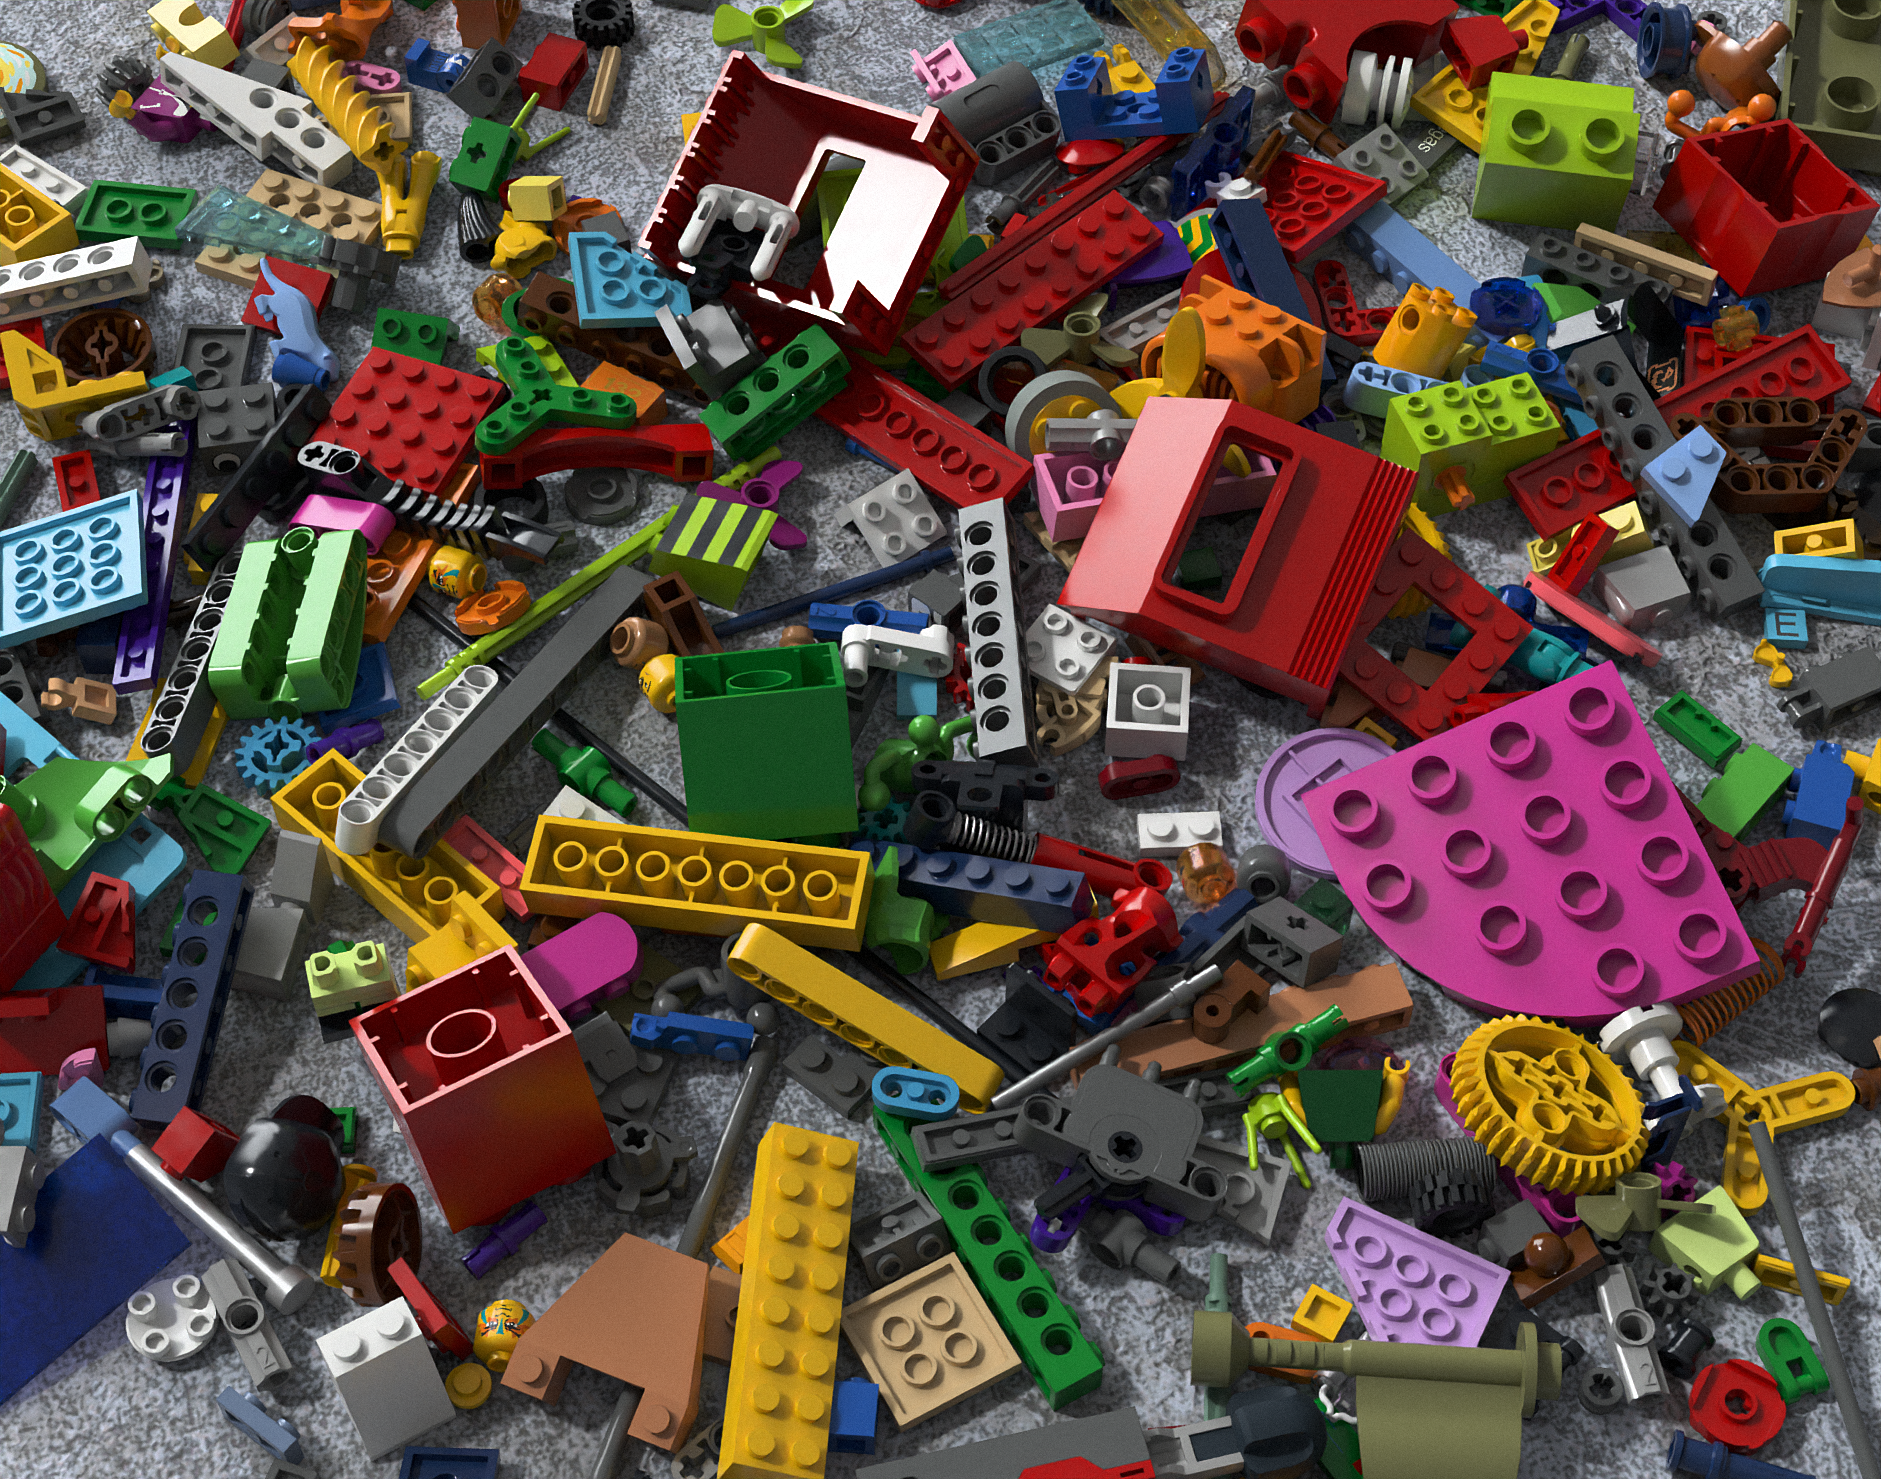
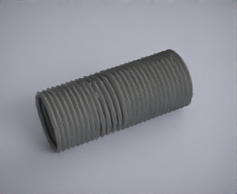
M1464 1136L1458 1139L1456 1137L1454 1139L1446 1138L1445 1140L1437 1138L1430 1141L1424 1139L1423 1141L1415 1140L1413 1142L1411 1140L1410 1142L1402 1141L1401 1143L1398 1141L1397 1143L1389 1142L1388 1144L1385 1142L1379 1145L1377 1143L1375 1145L1367 1143L1366 1146L1358 1144L1354 1151L1356 1156L1354 1174L1357 1192L1363 1202H1369L1370 1200L1373 1202L1379 1199L1381 1201L1383 1199L1391 1200L1392 1198L1394 1200L1396 1198L1404 1199L1405 1197L1408 1199L1409 1189L1414 1187V1183L1417 1180L1425 1181L1424 1176L1430 1173L1433 1176H1438V1171L1445 1169L1447 1173H1453L1454 1168H1462L1463 1173L1468 1169H1474L1476 1174L1479 1172L1484 1173L1485 1177H1488L1491 1192H1493L1497 1184L1496 1156L1486 1155L1487 1147L1483 1143H1475L1474 1136H1468L1467 1138Z

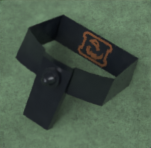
M1647 281L1606 288L1601 303L1597 304L1594 309L1548 325L1546 349L1554 352L1558 358L1572 353L1574 349L1614 335L1652 401L1679 389L1683 328ZM1627 314L1648 341L1646 378L1639 372L1630 327L1627 324Z

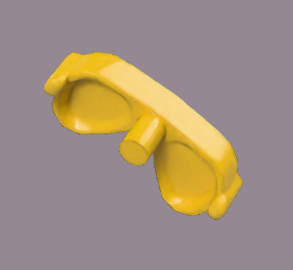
M1762 639L1760 645L1754 649L1752 659L1758 664L1773 668L1768 682L1770 686L1775 688L1790 687L1793 674L1784 663L1785 654L1782 652L1778 653L1775 646L1768 643L1767 639Z

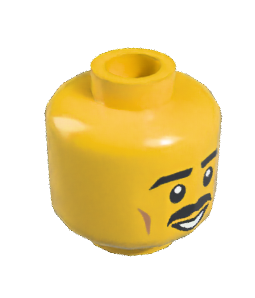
M673 654L652 657L646 662L639 676L640 689L650 704L662 713L676 712L675 658L679 656Z

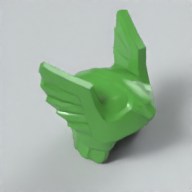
M889 846L875 872L864 936L867 938V945L870 949L878 945L891 952L900 974L909 975L911 973H918L923 967L927 966L931 942L941 935L943 929L949 926L948 919L951 915L934 913L933 907L926 900L899 895L897 892L899 882L898 848Z

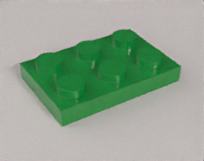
M94 179L75 223L78 240L110 243L138 236L143 246L180 250L199 201L197 190Z

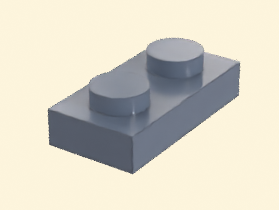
M228 1386L216 1398L224 1418L274 1458L298 1465L305 1457L298 1443V1439L301 1437L299 1432L283 1418H279L275 1422L265 1414L267 1408L252 1393L246 1391L242 1396L232 1387Z

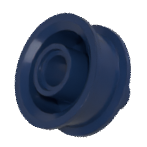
M1651 2L1645 9L1639 26L1636 49L1637 66L1643 78H1651L1654 74H1666L1669 80H1677L1682 74L1686 75L1689 72L1691 44L1695 40L1698 30L1695 27L1697 21L1692 20L1691 12L1686 4L1680 3L1674 8H1663L1661 3Z

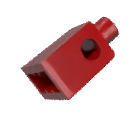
M1487 15L1446 20L1439 46L1468 91L1489 83L1493 71L1511 73L1519 51L1528 48L1529 38L1524 29L1510 32L1500 16Z

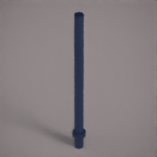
M950 546L933 552L923 550L919 552L918 557L713 624L711 629L718 640L808 610L813 602L826 604L921 571H925L928 574L936 566L954 561V554Z

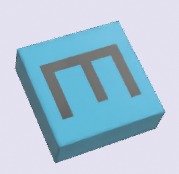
M1765 608L1762 618L1764 638L1767 639V642L1775 646V648L1805 649L1808 643L1805 610Z

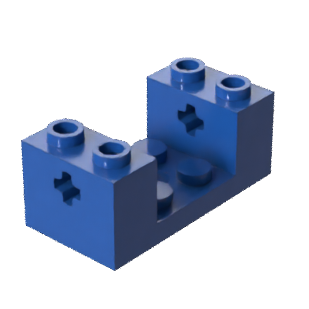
M1181 47L1170 53L1155 82V89L1149 92L1134 93L1131 90H1124L1113 95L1106 58H1093L1092 55H1081L1072 59L1054 90L1065 142L1197 133L1200 131L1215 101L1206 50H1193L1192 47Z

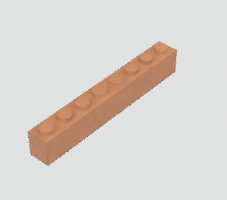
M1395 962L1383 966L1373 964L1356 973L1345 976L1331 975L1305 988L1293 985L1284 988L1279 993L1270 995L1268 1005L1258 1015L1249 1008L1246 1009L1230 1025L1229 1034L1226 1039L1217 1044H1206L1195 1037L1192 1031L1193 1016L1191 1018L1161 1021L1158 1025L1139 1029L1116 1043L1121 1049L1117 1067L1142 1077L1149 1062L1156 1061L1162 1067L1159 1074V1080L1242 1065L1257 1055L1256 1050L1264 1046L1266 1039L1271 1034L1278 1031H1287L1299 1022L1306 1024L1335 1004L1343 1012V1015L1338 1018H1346L1350 1027L1320 1045L1319 1050L1409 1027L1414 1004ZM1289 1039L1284 1040L1279 1048L1282 1060L1292 1058L1296 1054L1294 1043ZM1086 1040L1081 1041V1042L1078 1043L1076 1046L1080 1045L1081 1043L1085 1042ZM1106 1050L1069 1071L1076 1090L1086 1071L1095 1065H1099L1102 1055Z

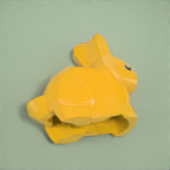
M504 211L503 219L498 223V226L504 232L499 235L495 243V256L490 266L495 271L507 273L510 278L521 279L530 273L532 267L540 265L545 261L553 260L557 253V244L555 239L546 235L548 228L544 221L514 220L512 212Z

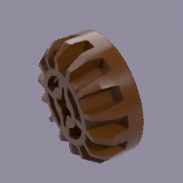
M100 308L77 315L60 328L53 339L51 354L61 360L69 387L76 386L84 380L93 379L99 381L112 378L125 371H143L145 377L148 378L155 369L154 361L157 359V350L148 324L137 314L119 308ZM122 352L129 354L134 360L124 361ZM90 360L91 366L85 367ZM94 374L95 377H85V375Z
M369 1182L348 1196V1203L340 1209L339 1214L343 1222L341 1226L334 1229V1235L339 1237L338 1250L332 1252V1256L340 1263L335 1276L343 1284L342 1291L352 1301L359 1303L362 1307H382L403 1296L405 1301L407 1300V1297L386 1268L402 1257L417 1277L422 1255V1222L417 1200L407 1185L403 1183Z

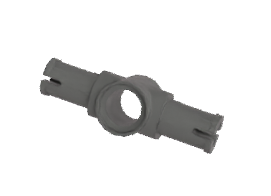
M1078 1202L1073 1207L1081 1206V1202ZM1091 1206L1078 1228L1086 1234V1239L1089 1241V1247L1093 1254L1111 1268L1121 1269L1124 1264L1130 1268L1137 1266L1166 1286L1171 1285L1180 1272L1181 1261L1151 1244V1239L1147 1236L1148 1232L1145 1225L1138 1217L1125 1209L1118 1208L1112 1214L1108 1210L1103 1209L1099 1211Z

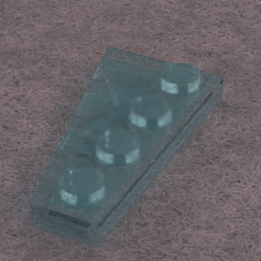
M220 184L174 228L178 239L189 241L191 237L204 239L206 245L220 247L223 243L236 246L239 252L251 255L254 252H264L270 254V257L314 268L317 265L311 263L310 259L311 255L319 257L324 235L333 237L331 234Z

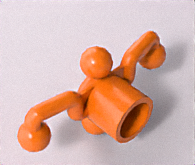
M1677 90L1668 98L1667 108L1669 111L1665 116V126L1668 131L1684 140L1720 131H1730L1739 124L1752 126L1766 123L1776 112V102L1770 95L1758 94L1749 101L1748 106H1738L1730 110L1723 118L1713 117L1705 123L1701 131H1698L1679 121L1681 117H1686L1693 112L1695 108L1694 96L1689 91Z

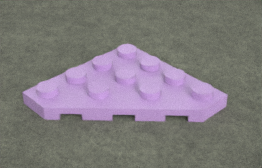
M1345 1196L1339 1204L1324 1238L1372 1341L1478 1347L1511 1271Z

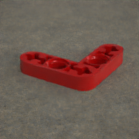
M1324 260L1319 262L1314 268L1313 288L1320 306L1326 332L1333 333L1358 347L1377 345L1385 330H1376L1371 324L1382 322L1388 325L1399 306L1358 310L1344 265L1335 260ZM1328 276H1330L1331 280L1335 281L1334 286L1329 287L1330 281ZM1330 300H1341L1346 305L1341 308H1335L1329 305L1328 302ZM1340 321H1344L1346 332H1344L1342 327H1339Z

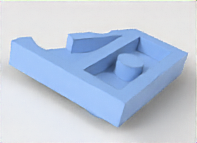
M1699 425L1646 465L1640 475L1684 522L1692 528L1700 518L1727 452Z

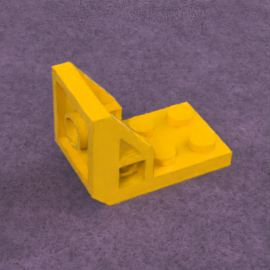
M15 330L0 333L13 399L28 432L46 442L80 435L77 429L83 427L75 426V420L81 412L89 411L94 413L101 411L106 406L150 390L143 371H125L112 378L99 381L93 379L84 380L76 386L69 387L61 360ZM138 407V413L129 417L123 416L125 421H142V416L147 414L146 409Z

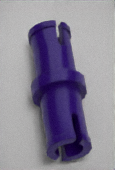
M373 718L352 728H338L333 731L332 736L310 743L306 747L307 759L312 765L334 748L348 760L355 757L359 750L380 743L384 739V729L380 722Z
M529 1200L501 1226L497 1223L489 1229L491 1234L465 1256L463 1255L460 1261L469 1273L479 1281L487 1271L506 1255L512 1257L519 1251L518 1245L539 1227L545 1225L548 1220L541 1209L532 1200Z

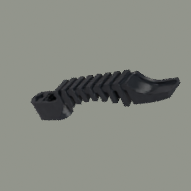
M316 441L306 445L298 454V461L315 491L337 498L379 504L395 516L397 521L395 529L401 526L406 533L413 534L416 531L421 538L428 539L431 536L436 543L443 545L445 542H448L451 547L457 549L463 547L466 552L472 555L478 552L483 559L490 560L493 557L500 561L506 555H516L547 565L550 555L559 544H563L565 541L563 534L504 511L501 516L507 527L506 529L496 507L489 504L485 511L482 506L474 504L471 511L467 504L460 503L457 509L454 502L447 499L442 506L438 496L432 494L426 500L422 489L414 487L412 493H410L405 481L401 479H396L395 484H393L390 479L352 449L323 441Z

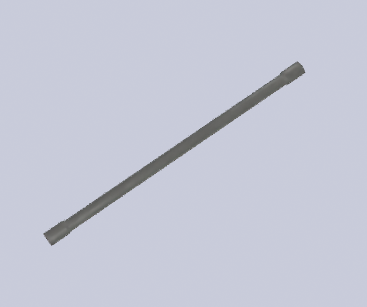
M757 1036L754 1040L743 1069V1078L676 1249L678 1253L697 1259L763 1083L768 1079L780 1047L779 1043L771 1037ZM625 1383L588 1479H614L630 1437L627 1432L645 1390Z

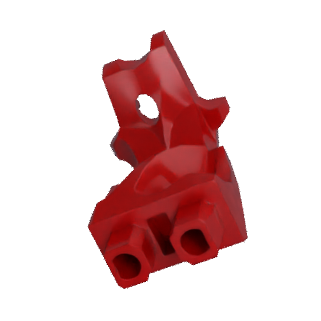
M1138 887L1132 891L1119 888L1114 893L1111 901V906L1116 910L1114 913L1102 920L1090 916L1074 925L1056 941L1047 962L1049 966L1043 977L1044 982L1055 991H1062L1070 982L1080 989L1081 992L1077 995L1074 1003L1077 1009L1088 1018H1092L1102 1010L1111 1014L1156 966L1157 962L1153 958L1159 951L1171 952L1177 949L1184 941L1179 934L1177 919L1172 906L1157 891L1148 887ZM1087 933H1095L1099 938V942L1093 946L1087 945L1084 942ZM1125 962H1132L1136 970L1132 974L1122 975L1118 970L1119 966Z

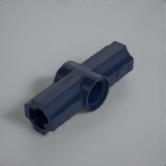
M1235 887L1205 914L1200 911L1193 914L1179 930V934L1184 939L1183 943L1171 952L1158 953L1153 958L1157 962L1156 966L1191 962V965H1193L1241 918L1246 916L1248 911L1259 907L1255 897L1245 888L1238 889Z

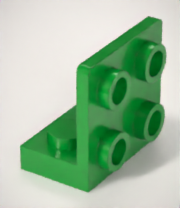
M378 307L370 350L374 346L442 366L447 340L458 342L460 327L449 318Z

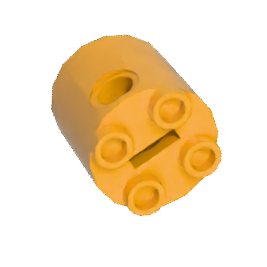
M1412 283L1372 352L1373 357L1379 365L1441 380L1478 317L1471 310L1456 305L1453 302L1455 296L1446 289L1437 286L1433 291H1430L1418 283Z

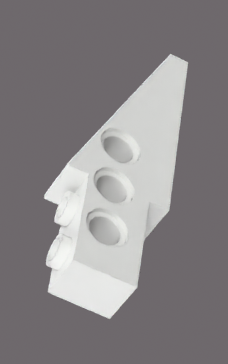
M169 52L160 58L161 83L259 160L263 161L272 154L304 180L328 188L333 187L352 172L353 153L350 147L342 138H338L325 128L319 119L311 117L312 102L310 100L173 52Z

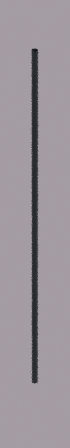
M413 593L406 606L462 650L476 642L469 635L462 633L458 626L416 593ZM497 657L483 665L493 669L497 673L498 679L507 686L518 675V673ZM561 707L550 718V720L583 746H591L597 749L608 760L611 768L689 828L687 806ZM862 944L860 952L843 950L956 1040L997 1064L1003 1070L1004 1077L1012 1084L1029 1075ZM1042 1087L1041 1089L1033 1093L1045 1094L1053 1098L1059 1099L1056 1095H1054L1045 1087Z

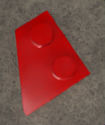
M92 871L68 920L69 926L62 932L56 948L63 954L133 975L136 969L135 888L127 881Z

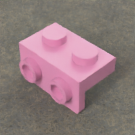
M951 39L925 58H922L916 49L910 52L916 62L911 68L922 84L927 81L930 85L925 90L933 102L977 79Z

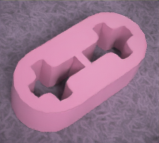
M359 60L346 62V68L342 72V77L346 78L350 75H355L358 78V84L354 88L355 93L368 91L370 95L403 92L400 75L396 71Z

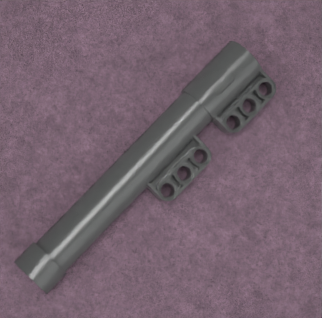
M1008 62L928 104V106L939 108L981 158L972 179L982 186H993L1050 156L1057 147L1062 127L1060 118L1044 100L1042 91L1033 74L1020 62ZM924 111L917 114V116L921 117ZM839 155L828 161L824 171L864 168L866 162ZM817 186L800 219V229L797 235L791 238L785 253L822 233ZM653 263L658 267V272L672 282L677 279L687 286V280ZM689 293L691 307L706 300Z

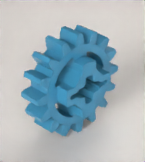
M282 716L279 724H273L270 718L265 719L266 727L263 729L255 725L251 726L253 736H241L242 748L235 749L237 759L235 764L239 777H243L246 788L250 789L255 786L259 796H263L268 790H271L274 795L310 767L311 764L306 756V747L312 742L322 740L321 737H317L314 726L305 728L303 719L300 718L293 725L289 724L287 716Z

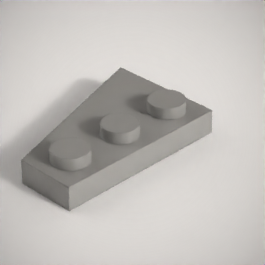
M1199 1136L1192 1157L1220 1169L1227 1177L1229 1183L1228 1192L1215 1213L1269 1247L1292 1161L1258 1152L1259 1167L1258 1170L1252 1171L1249 1164L1248 1149ZM1197 1189L1200 1194L1209 1197L1207 1193Z

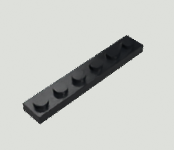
M314 383L303 386L180 544L204 572L215 570L219 560L227 555L297 464L299 452L306 446L321 422L328 417L332 404Z

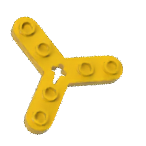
M1681 1040L1670 1041L1679 1057V1063L1675 1067L1678 1075H1686L1693 1086L1706 1083L1717 1084L1724 1091V1099L1728 1107L1723 1113L1714 1117L1726 1126L1720 1185L1726 1191L1742 1217H1750L1757 1214L1762 1209L1768 1196V1187L1748 1126L1765 1121L1773 1143V1138L1776 1134L1831 1120L1846 1114L1855 1099L1856 1092L1851 1081L1841 1073L1833 1071L1822 1072L1754 1090L1695 1045ZM1753 1110L1760 1114L1758 1120L1754 1119L1748 1122L1744 1119L1745 1113H1750Z

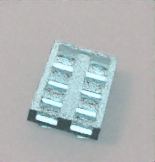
M1054 0L954 36V45L977 78H980L1011 61L1022 63L1030 71L1042 68L1104 45L1105 34L1077 0Z

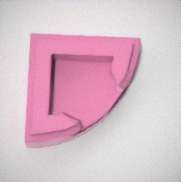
M96 1048L84 1049L66 1058L60 1068L59 1090L69 1089L82 1076L87 1077L98 1087H103L104 1072Z

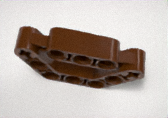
M1807 397L1720 399L1714 404L1708 417H1697L1690 413H1679L1673 417L1668 425L1677 442L1701 425L1727 452L1709 497L1720 509L1731 514L1812 512L1817 510L1834 487L1868 428L1867 420L1860 412L1853 409H1843L1837 414H1820L1818 405ZM1841 434V435L1845 436L1846 438H1845V440H1844V439H1842V438H1840V437H1838V436ZM1819 440L1806 463L1748 464L1731 448L1795 446L1805 441Z

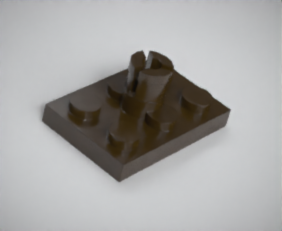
M1834 485L1822 505L1812 512L1762 513V516L1779 531L1853 518L1863 541L1864 559L1881 561V525L1858 505V501H1856L1857 496L1848 489L1838 488Z

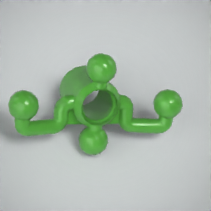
M920 715L915 717L909 724L908 735L910 740L890 738L883 741L875 751L874 758L867 763L864 769V784L858 792V800L861 806L870 812L882 811L890 802V791L914 795L921 793V791L914 789L911 785L912 766L923 760H953L954 737L972 731V734L967 739L966 748L969 755L975 759L973 742L978 741V736L973 729L970 715L946 723L941 728L933 717Z

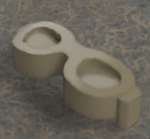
M153 259L152 261L153 266L147 292L126 296L127 302H147L152 298L150 290L160 288L165 283V274L159 260Z

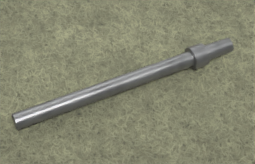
M1213 964L1186 981L1184 978L1179 979L1168 986L1169 991L993 1096L990 1100L997 1111L1008 1109L1106 1050L1110 1044H1116L1178 1006L1182 1009L1196 1001L1195 995L1224 979L1216 964Z

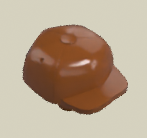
M1699 20L1695 24L1698 31L1694 41L1702 47V50L1697 56L1694 70L1698 81L1709 96L1728 112L1738 106H1748L1749 101L1758 94L1770 95L1777 104L1781 91L1767 70L1776 62L1775 55L1790 40H1793L1791 30L1783 22L1773 20V23L1758 38L1751 37L1743 46H1740L1729 36L1716 30L1706 21Z

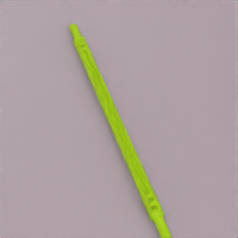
M773 445L751 461H742L713 482L739 492L747 481L756 478V475L762 471L765 464L773 460H779L782 458V454ZM668 512L535 601L517 620L499 630L488 633L445 662V668L416 687L417 694L421 699L426 700L453 682L469 666L485 665L601 586L621 565L630 566L648 554L647 551L656 533L658 532L663 535L667 529L663 523Z

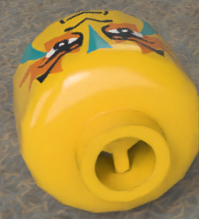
M450 545L443 546L436 554L430 557L427 563L426 571L433 590L463 600L478 589H483L487 580V568L480 554L475 553V555H472L462 547L457 549Z
M498 1300L491 1306L486 1307L479 1313L473 1345V1351L477 1358L485 1363L490 1370L504 1373L518 1339L536 1322L534 1316L527 1311V1308L522 1303L514 1300Z

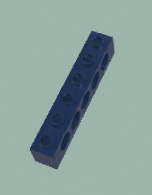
M194 869L191 883L188 882L184 887L182 895L184 910L181 922L177 923L173 929L172 945L174 949L171 961L164 966L161 984L163 992L160 1004L155 1005L151 1014V1028L153 1030L149 1046H145L141 1053L140 1069L142 1073L138 1088L133 1089L129 1100L130 1118L144 1129L165 1131L184 1105L200 1112L255 893V888L244 875ZM218 912V917L212 924L203 926V922L209 914ZM208 952L205 962L193 967L195 958L201 953ZM198 993L194 1004L187 1008H182L187 996ZM187 1034L184 1045L172 1050L174 1040L180 1035ZM171 1076H176L174 1086L168 1091L161 1092L163 1082Z

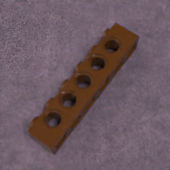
M538 271L519 301L517 325L526 328L530 332L539 333L558 341L563 346L572 347L589 354L599 361H606L617 367H623L635 376H641L658 383L668 390L677 391L695 399L701 404L709 405L728 392L726 391L711 400L684 370L662 326L580 329L575 288L569 283Z

